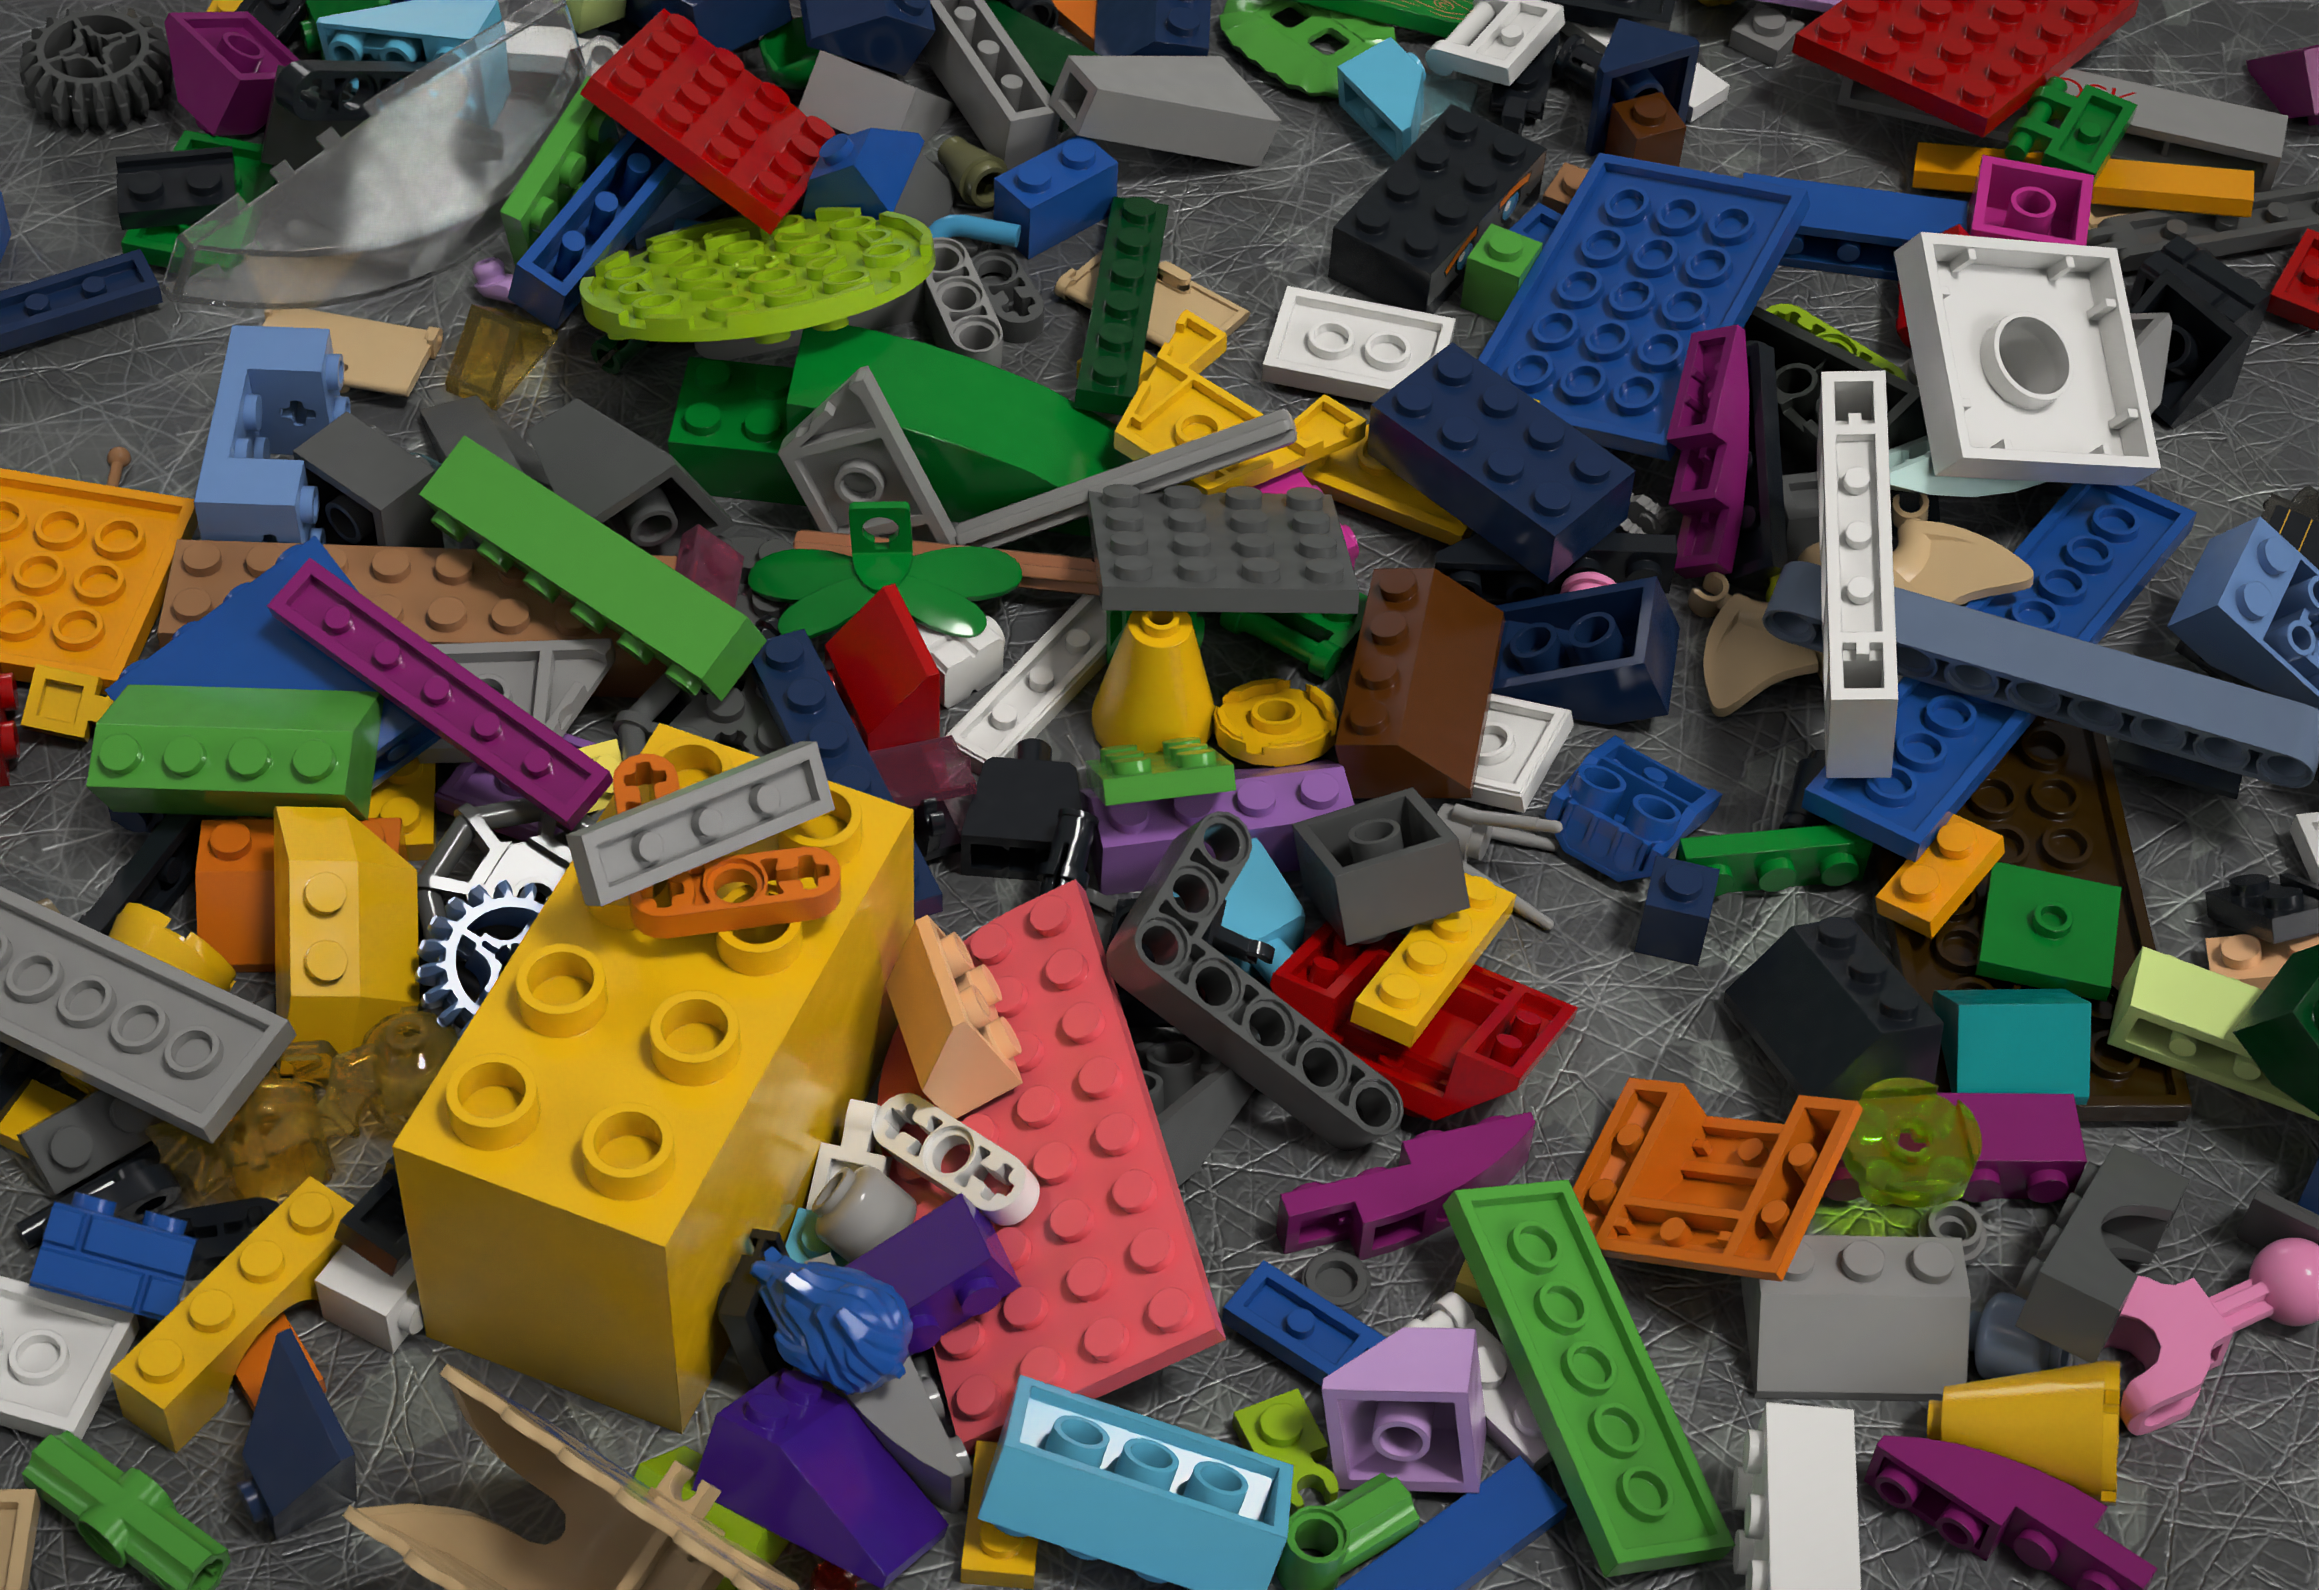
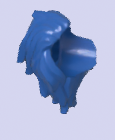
M774 1247L764 1252L765 1261L757 1260L751 1264L749 1273L761 1283L758 1292L768 1308L777 1329L773 1337L778 1352L787 1363L797 1367L802 1373L815 1380L830 1382L835 1388L843 1391L846 1395L871 1392L882 1387L884 1383L890 1380L900 1379L906 1373L903 1364L909 1356L908 1346L912 1338L913 1322L905 1300L895 1291L893 1286L875 1279L863 1271L850 1267H840L824 1262L797 1263L787 1255L783 1256Z

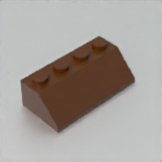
M1383 568L1373 570L1335 742L1338 761L1340 765L1344 766L1353 798H1379L1412 787L1422 798H1472L1505 625V616L1502 610L1435 568Z

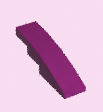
M1738 324L1691 334L1666 440L1681 450L1668 505L1683 514L1677 541L1678 554L1674 572L1685 579L1705 577V575L1711 572L1730 574L1733 570L1743 516L1749 455V379L1745 329Z

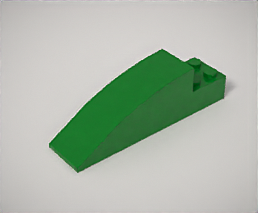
M850 325L831 331H817L813 327L804 328L794 368L689 357L668 439L669 454L710 496L807 506L778 455L782 441L860 367L869 366L951 522L960 523L1134 461L1114 448L1116 424L1090 410L1074 408L1073 401L1044 385L988 363L933 345ZM1088 516L1044 531L1091 537Z

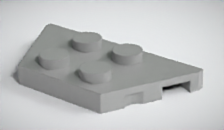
M869 366L860 367L783 439L778 455L821 531L850 534L848 512L849 504L852 502L906 501L910 504L912 539L914 541L957 545L955 538L957 532ZM877 517L866 521L863 528L875 537L889 538V535L897 531L898 525L888 518Z
M612 638L432 644L562 738L605 677L616 658ZM442 738L417 756L420 764L474 762Z

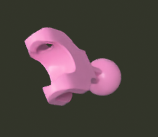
M2295 1237L2276 1240L2257 1254L2251 1265L2248 1280L2211 1297L2206 1295L2195 1278L2176 1285L2159 1283L2148 1277L2138 1276L2114 1330L2104 1348L2114 1347L2130 1352L2143 1363L2146 1370L2143 1374L2131 1380L2123 1393L2119 1417L2127 1429L2136 1436L2144 1435L2189 1416L2196 1404L2208 1371L2222 1364L2234 1332L2267 1317L2287 1326H2305L2319 1321V1245L2313 1241Z

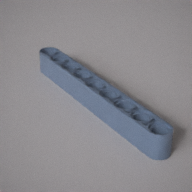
M1804 561L1789 562L1784 565L1762 618L1763 625L1769 633L1780 640L1823 653L1821 565ZM1894 587L1898 675L2275 785L2302 788L2310 785L2314 780L2319 765V710L2317 708Z

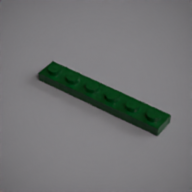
M1113 196L1076 387L1074 408L1123 416L1137 392L1169 205L1154 203L1143 197L1122 198Z

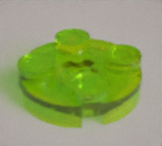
M1916 1078L1886 1079L1874 1083L1864 1090L1861 1099L1858 1101L1863 1111L1842 1154L1847 1170L1859 1182L1861 1195L1876 1205L1886 1206L1893 1203L1912 1208L1932 1207L1948 1201L1958 1200L1967 1189L1982 1150L1981 1131L1970 1109L1959 1099L1956 1106H1954L1948 1099L1937 1095L1939 1086ZM1900 1133H1910L1914 1142L1925 1143L1927 1147L1921 1148L1919 1152L1908 1151L1897 1144Z

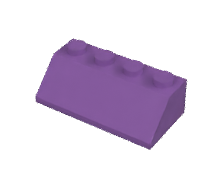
M1321 758L1297 765L1281 767L1257 766L1234 769L1236 791L1105 806L1090 788L1079 789L1082 811L1093 814L1099 820L1090 849L1099 892L1105 895L1142 891L1171 842L1202 818L1217 811L1229 812L1239 817L1247 826L1251 839L1256 837L1262 843L1280 873L1300 870L1292 824L1355 805L1344 766ZM1204 842L1207 852L1216 859L1213 849L1208 843Z

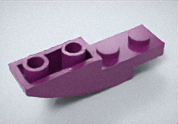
M1527 1112L1510 1117L1495 1115L1467 1127L1445 1132L1440 1130L1426 1131L1413 1139L1402 1141L1398 1167L1390 1169L1374 1167L1361 1172L1355 1177L1325 1184L1320 1182L1305 1183L1296 1187L1291 1192L1280 1194L1276 1234L1283 1253L1288 1254L1349 1239L1356 1257L1362 1261L1421 1241L1451 1226L1442 1205L1454 1190L1505 1186L1528 1161L1536 1123L1532 1113Z
M1884 1435L1875 1447L1864 1482L1875 1488L1887 1503L1900 1509L1909 1510L1936 1528L1940 1535L1951 1545L1960 1549L1970 1550L1985 1561L1988 1560L1999 1543L2002 1542L2012 1548L2017 1556L2027 1565L2037 1570L2047 1571L2074 1590H2147L2158 1569L2098 1530L2108 1508L2106 1505L2038 1469L1995 1453L1957 1443L1921 1437Z

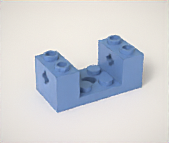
M232 325L194 499L201 540L304 544L310 538L316 536L321 544H326L324 528H315L319 513V493L317 486H308L304 460L270 459V454L293 455L294 449L346 411L351 413L349 397L340 396L339 390H342L344 382V360L342 354H333L330 329Z

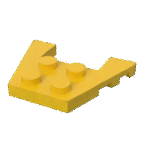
M1187 309L1180 314L1176 321L1175 333L1169 343L1164 342L1157 355L1154 370L1147 381H1142L1114 431V448L1135 461L1264 415L1199 374L1226 352L1227 334ZM1323 394L1294 419L1297 440L1293 444L1177 485L1195 487L1205 495L1226 493L1227 489L1236 486L1254 487L1359 442L1365 437L1367 419L1328 395Z

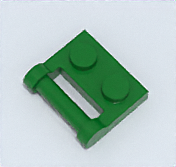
M1359 592L1358 614L1222 612L1219 624L1222 628L1236 635L1245 632L1308 664V671L1326 681L1357 647L1368 596Z

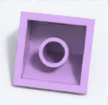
M1403 1327L1323 1378L1322 1396L1333 1472L1338 1481L1339 1489H1355L1383 1472L1388 1477H1397L1408 1491L1479 1493L1487 1427L1476 1329Z

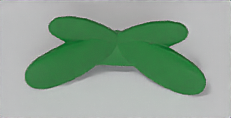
M906 501L852 502L849 504L848 514L852 557L817 549L783 550L772 553L756 562L748 576V584L757 595L768 600L793 604L779 618L778 629L781 635L805 629L808 637L811 639L836 630L846 624L883 586L895 583L914 621L929 629L953 637L971 638L980 635L987 626L985 614L971 601L1000 597L1013 591L1021 583L1022 569L1012 556L987 547H951L913 556L910 504ZM883 517L893 520L898 525V529L895 533L889 535V542L875 543V536L863 528L864 523L872 518Z

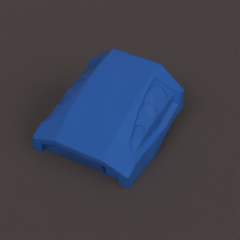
M1614 735L1590 752L1565 784L1552 795L1545 817L1546 819L1562 823L1563 830L1560 833L1554 834L1565 853L1615 881L1621 882L1651 877L1656 855L1668 857L1678 847L1680 838L1687 837L1709 819L1718 807L1723 794L1713 788L1708 790L1625 744V740Z

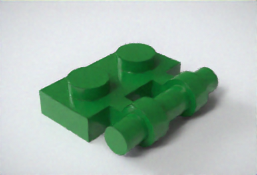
M2056 76L2050 77L2044 86L2036 88L2027 102L2028 113L2025 117L2018 118L2009 131V143L2004 150L2005 156L2009 160L2022 162L2028 153L2038 150L2044 153L2040 165L2094 175V186L2133 121L2137 104L2088 84L2085 85L2079 97H2075L2066 93L2068 86L2063 79ZM2057 119L2063 123L2060 128H2056L2047 124V122Z

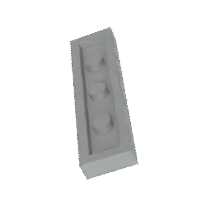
M800 741L567 834L566 839L585 905L604 906L833 811L835 807L817 741Z

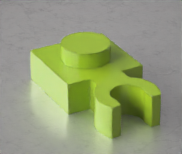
M1298 1388L1233 1412L1232 1426L1244 1449L1294 1465L1289 1516L1298 1509L1304 1508L1303 1498L1299 1494V1491L1304 1488L1318 1490L1323 1495L1327 1505L1337 1499L1339 1488L1335 1475L1330 1469L1317 1463L1327 1459L1328 1444Z

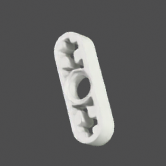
M902 1093L895 1095L879 1108L873 1127L874 1137L877 1142L898 1162L949 1195L955 1197L962 1193L991 1222L1002 1226L1013 1225L1028 1217L1036 1207L1040 1195L1038 1180L1016 1156L916 1094ZM906 1122L911 1125L918 1124L928 1135L923 1145L908 1133H899L901 1127ZM957 1145H970V1155L965 1165L955 1172L942 1173L941 1163L945 1154ZM988 1173H990L1003 1184L1009 1186L1013 1184L1014 1187L1007 1196L1001 1193L994 1194L983 1181Z

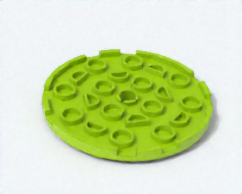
M818 207L815 210V219H804L799 215H787L771 235L744 215L708 221L645 240L647 251L629 258L628 251L619 250L600 261L594 267L596 278L595 276L581 279L579 290L583 312L591 325L606 332L608 338L612 340L637 339L658 342H709L754 337L755 342L758 344L779 343L791 337L790 331L813 327L817 331H831L843 328L849 324L848 317L890 302L917 287L931 274L935 267L936 256L933 236L930 229L915 218L896 212L885 211L878 214L879 220H875V218L870 216H862L861 208Z

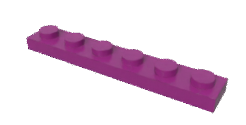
M309 558L267 605L272 616L570 831L575 828L613 783L610 771L313 559Z

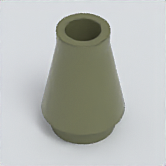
M953 136L946 139L938 150V160L946 168L963 201L969 205L983 208L994 206V178L1008 171L1005 162L999 157L967 143L962 137Z

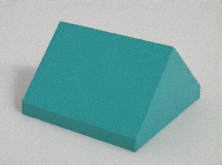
M2066 989L1934 990L1932 996L1934 1011L1944 1022L1941 1045L1951 1093L2074 1094L2076 1105H2087L2090 1093V1002Z

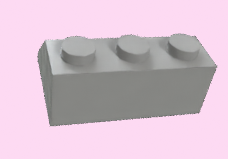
M1804 1235L1782 1282L1741 1276L1754 1398L1929 1401L1942 1400L1944 1386L1967 1383L1971 1295L1962 1238Z

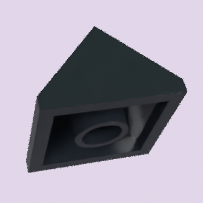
M2166 268L2132 307L2130 314H2170L2173 323L2162 400L2154 413L2175 429L2232 397L2252 338Z

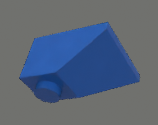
M868 128L850 135L841 133L833 136L824 143L819 151L820 157L808 181L801 216L804 219H815V210L818 207L861 208L862 216H870L875 218V220H879L878 214L882 212H894L925 141L919 133Z

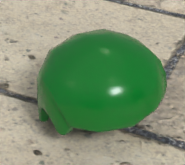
M801 16L792 18V21L766 33L759 41L760 51L768 76L777 86L794 91H805L820 52L818 49L807 46Z

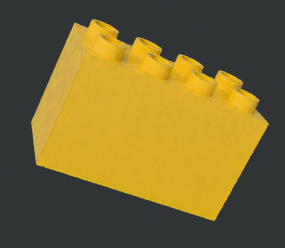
M662 723L658 724L640 753L656 754L671 762L677 772L680 789L760 758ZM828 781L835 810L724 855L732 856L796 847H818L831 853L837 859L841 868V900L836 909L827 916L809 921L669 939L653 938L643 934L635 927L631 918L628 896L604 906H586L572 860L392 1145L426 1337L683 1434L731 1346L726 1330L718 1320L717 1303L723 1286L727 1282L732 1281L741 1256L753 1255L754 1247L749 1238L752 1229L779 1232L784 1245H786L798 1207L805 1209L807 1206L821 1142L840 1146L850 1099L865 1100L883 1067L892 1036L899 1024L885 984L914 925L913 809ZM651 784L638 786L642 804L655 800ZM614 795L597 822L616 815ZM805 877L799 879L804 889L817 888L813 878ZM667 879L654 884V897L658 908L672 906L669 900ZM776 880L768 881L769 895H777ZM732 882L722 886L716 895L729 903H740L751 898L756 890L743 882Z

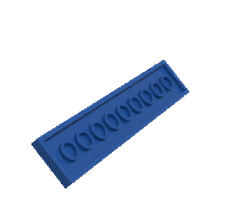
M2074 483L2013 552L2033 569V585L2030 588L2017 592L1972 600L1965 607L2098 644L2192 531L2197 512L2135 485L2119 486ZM1903 677L1898 683V709L1891 778H1826L1825 766L1806 787L1801 808L1916 863L1936 839L1939 830L1947 824L1953 814H1956L2038 715Z

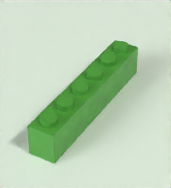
M465 435L419 493L423 500L436 512L430 521L446 535L459 543L466 536L480 543L476 551L493 566L505 573L512 566H515L527 574L522 581L536 594L550 603H554L558 596H561L573 604L569 612L578 621L598 634L605 627L610 628L620 635L616 643L624 651L645 665H648L653 657L669 667L664 675L694 697L703 689L722 702L767 641L746 615Z

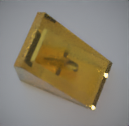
M471 304L445 382L446 391L462 398L477 395L492 410L497 411L556 342L558 330L555 331L549 326L508 310Z

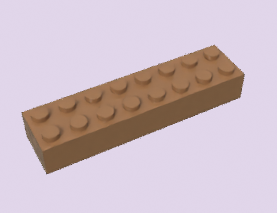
M177 539L157 630L160 649L171 641L174 633L183 625L202 619L221 605L226 595L240 584L252 582L274 566L278 557L285 550L302 543ZM322 544L360 594L430 644L612 638L616 651L615 662L591 695L597 697L640 698L666 671V665L654 657L648 665L641 663L616 643L620 638L619 634L608 627H605L600 634L592 631L569 612L573 604L561 596H558L554 603L548 602L523 583L522 580L527 574L515 566H512L505 573L484 559L476 551L477 549ZM652 555L678 572L677 556Z

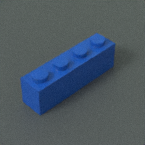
M628 131L516 263L507 299L556 331L581 301L579 290L581 279L595 276L596 278L595 265L617 251H623L684 177L685 172L632 132Z
M1751 173L1743 174L1744 179L1806 189L1808 191L1811 206L1779 262V266L1899 281L1894 251L1920 232L1942 233L1958 224L1967 231L1968 201Z

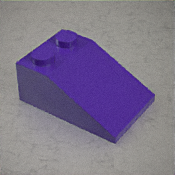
M784 1367L716 1414L692 1490L696 1492L702 1480L714 1485L722 1491L716 1499V1503L881 1589L885 1588L944 1538L949 1526L942 1515L845 1398L823 1388L820 1380H815L801 1371L788 1370Z

